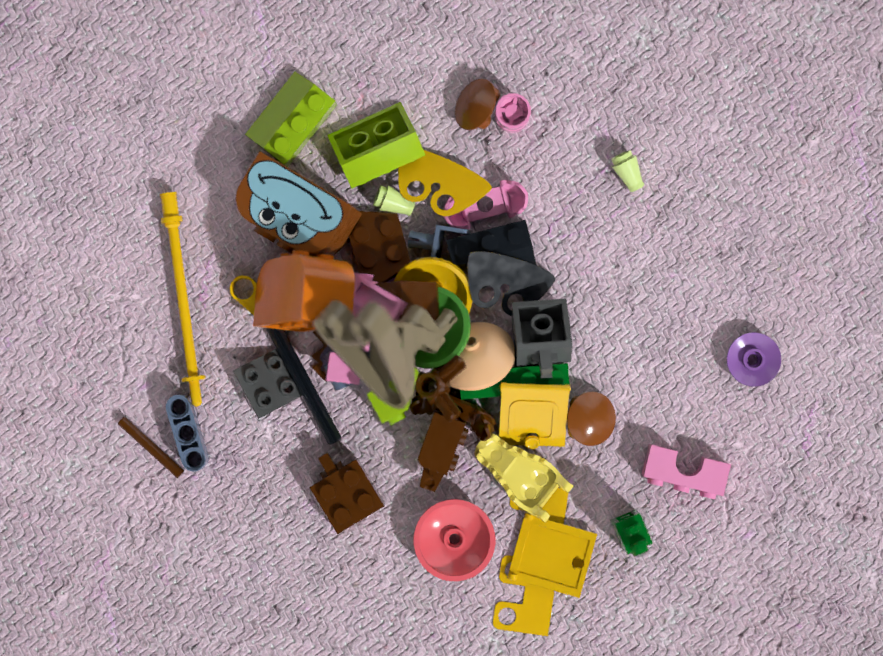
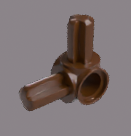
M458 355L454 356L439 370L434 368L429 373L420 375L416 381L417 392L425 397L431 405L436 404L449 422L455 420L461 414V410L448 394L450 392L449 387H451L449 382L466 368L465 361ZM434 379L436 388L430 393L428 385Z

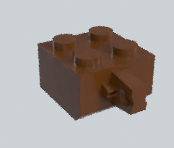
M434 412L418 457L419 464L423 467L420 482L421 488L435 492L443 476H447L449 470L455 471L460 457L458 454H455L458 444L464 445L469 432L468 429L464 428L465 422L457 419L449 422L443 414Z
M328 452L318 457L324 468V471L319 473L322 480L309 488L337 534L385 506L383 499L358 458L344 466L341 461L335 464Z

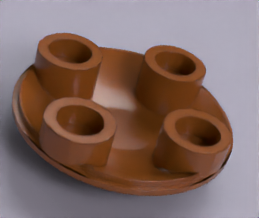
M476 79L470 82L462 90L456 102L455 119L457 124L465 130L487 128L491 122L490 116L495 104L500 98L499 89L495 88L486 79Z
M586 392L573 397L567 414L568 435L586 446H596L605 442L612 434L616 423L615 409L611 401L598 392Z

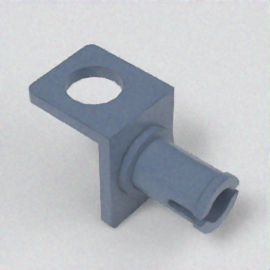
M436 225L434 234L411 230L409 237L419 239V241L408 240V247L431 250V257L441 258L445 231L466 235L471 234V231Z

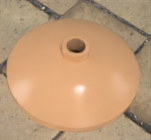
M488 322L470 323L471 328L468 342L459 355L465 361L466 368L449 382L451 387L466 391L481 390L498 383L509 373L515 360V347L510 335L495 324Z

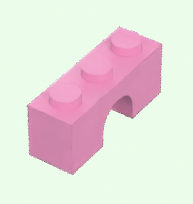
M648 445L641 474L643 477H647L646 483L663 486V482L674 484V490L689 493L690 488L700 490L699 496L715 499L716 495L724 496L731 464L701 457L698 469L692 474L683 475L676 467L678 451L656 445Z

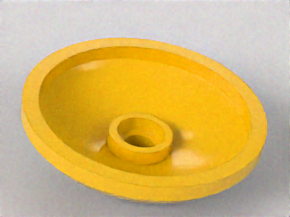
M436 257L416 259L406 264L394 279V281L437 282L438 287L449 290L457 295L466 306L468 313L471 310L473 301L470 294L468 277L458 266L447 260Z

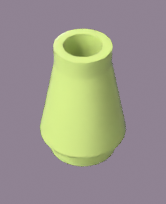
M631 150L625 151L611 159L613 163L612 168L630 192L644 186L637 157L632 154Z
M380 185L373 206L379 207V211L410 216L415 202L406 200L400 192L389 185L387 187Z

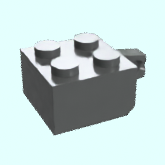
M567 299L512 302L511 322L517 366L539 364L541 378H552V363L571 362L572 336Z

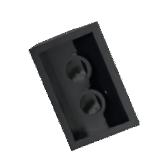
M526 219L446 240L451 262L458 266L467 277L468 256L472 252L482 251L501 254L536 265Z

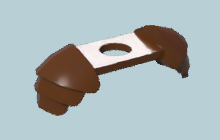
M415 392L416 396L412 398L410 405L413 415L425 413L432 415L435 410L440 411L436 404L431 405L425 397ZM449 395L455 404L463 409L458 419L471 423L470 430L475 432L481 441H487L494 431L493 426L496 424L491 414L479 405L477 406Z

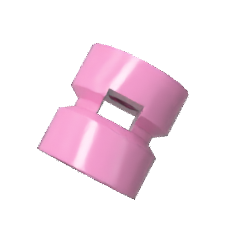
M517 93L504 95L498 101L495 109L497 125L508 133H516L522 130L527 125L531 115V107L528 100Z

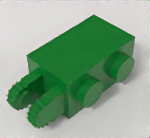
M634 509L610 520L622 549L627 554L631 553L633 556L643 554L649 550L648 546L653 544L641 514Z

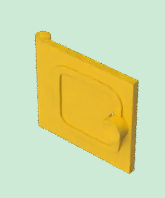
M501 382L499 386L501 389L499 437L510 445H524L528 449H536L539 446L565 447L568 399L571 391L570 384L543 385ZM529 433H536V434H537V437H536V436H533V435H532V436H528V434H529Z
M525 513L507 578L511 581L518 580L580 598L597 533L547 520L545 523L539 518Z

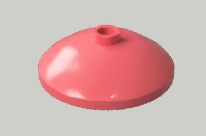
M449 499L432 505L420 517L414 532V549L419 562L430 574L446 581H463L476 576L489 564L495 550L496 538L492 522L481 508L465 500ZM450 535H459V542L456 544L451 543L449 540Z

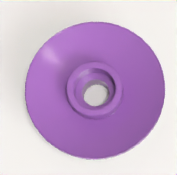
M757 332L746 333L735 339L729 347L727 366L733 378L739 383L751 387L762 386L772 381L779 372L781 353L777 344L767 335ZM751 354L757 357V362L754 365L748 362V357Z

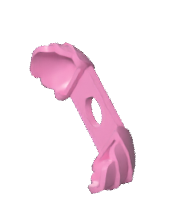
M502 180L500 181V186L492 188L485 195L493 201V206L489 211H480L476 202L465 210L452 216H446L444 219L451 227L470 229V222L507 212L508 216L513 218L526 209L528 193L520 183ZM453 197L446 201L443 210L452 208L454 205Z

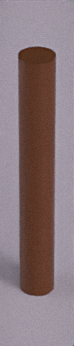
M124 416L118 422V425L177 479L182 475L185 470L129 419Z

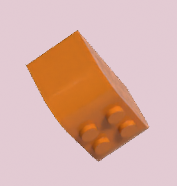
M298 250L292 251V254L281 253L280 257L267 260L263 264L257 279L253 326L294 332L317 331L313 322L333 300L343 303L353 313L355 276L352 266L346 261L334 260L333 255L318 254L317 257L309 256V252Z

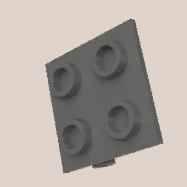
M277 349L233 370L258 419L302 396Z

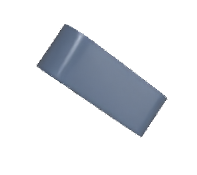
M183 394L174 395L166 403V412L180 459L187 470L192 472L199 471L208 464L209 456L196 411L188 396ZM178 399L186 403V411L181 415L177 414L173 409V404ZM185 425L191 426L194 430V436L191 440H185L181 436V429ZM192 451L198 452L202 457V462L199 466H193L189 462L188 457Z

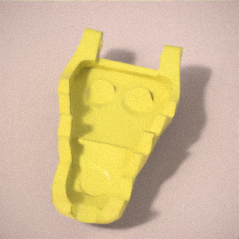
M491 433V437L487 441H480L475 448L474 455L476 459L491 472L497 482L504 488L509 498L522 510L545 523L550 515L542 507L556 489L560 487L569 493L574 487L550 462L538 455L530 454L519 447L506 443L493 433Z

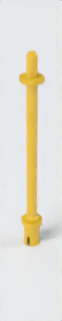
M166 192L160 194L163 212L161 224H164L168 229L188 377H183L181 380L182 382H189L191 403L193 406L198 407L202 404L199 380L206 379L205 375H198L178 229L183 219L182 216H179L177 192Z

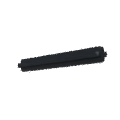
M267 328L270 338L327 443L331 445L339 441L341 435L284 330Z

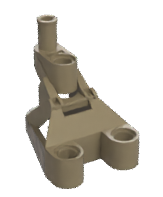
M333 300L313 323L323 340L381 401L393 408L403 409L414 396V354L418 349L436 353L445 342V334L457 322L458 318L451 310L444 309L434 322L425 309L418 305H412L399 322L393 321L389 313L381 305L375 302H368L355 317L347 306ZM371 342L369 359V357L367 356V354L361 346L367 347L368 344ZM389 374L393 380V383L398 393L388 387Z

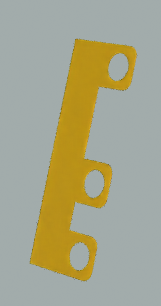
M560 487L556 489L542 509L550 515L548 520L564 524L568 493ZM510 499V506L513 509L522 510ZM504 556L501 560L499 579L506 584L525 586L523 604L498 602L494 609L493 626L499 630L548 636L554 591L522 581H511L508 579L505 567L508 563L512 562L513 556ZM503 608H511L516 614L515 621L510 625H504L499 621L498 615Z

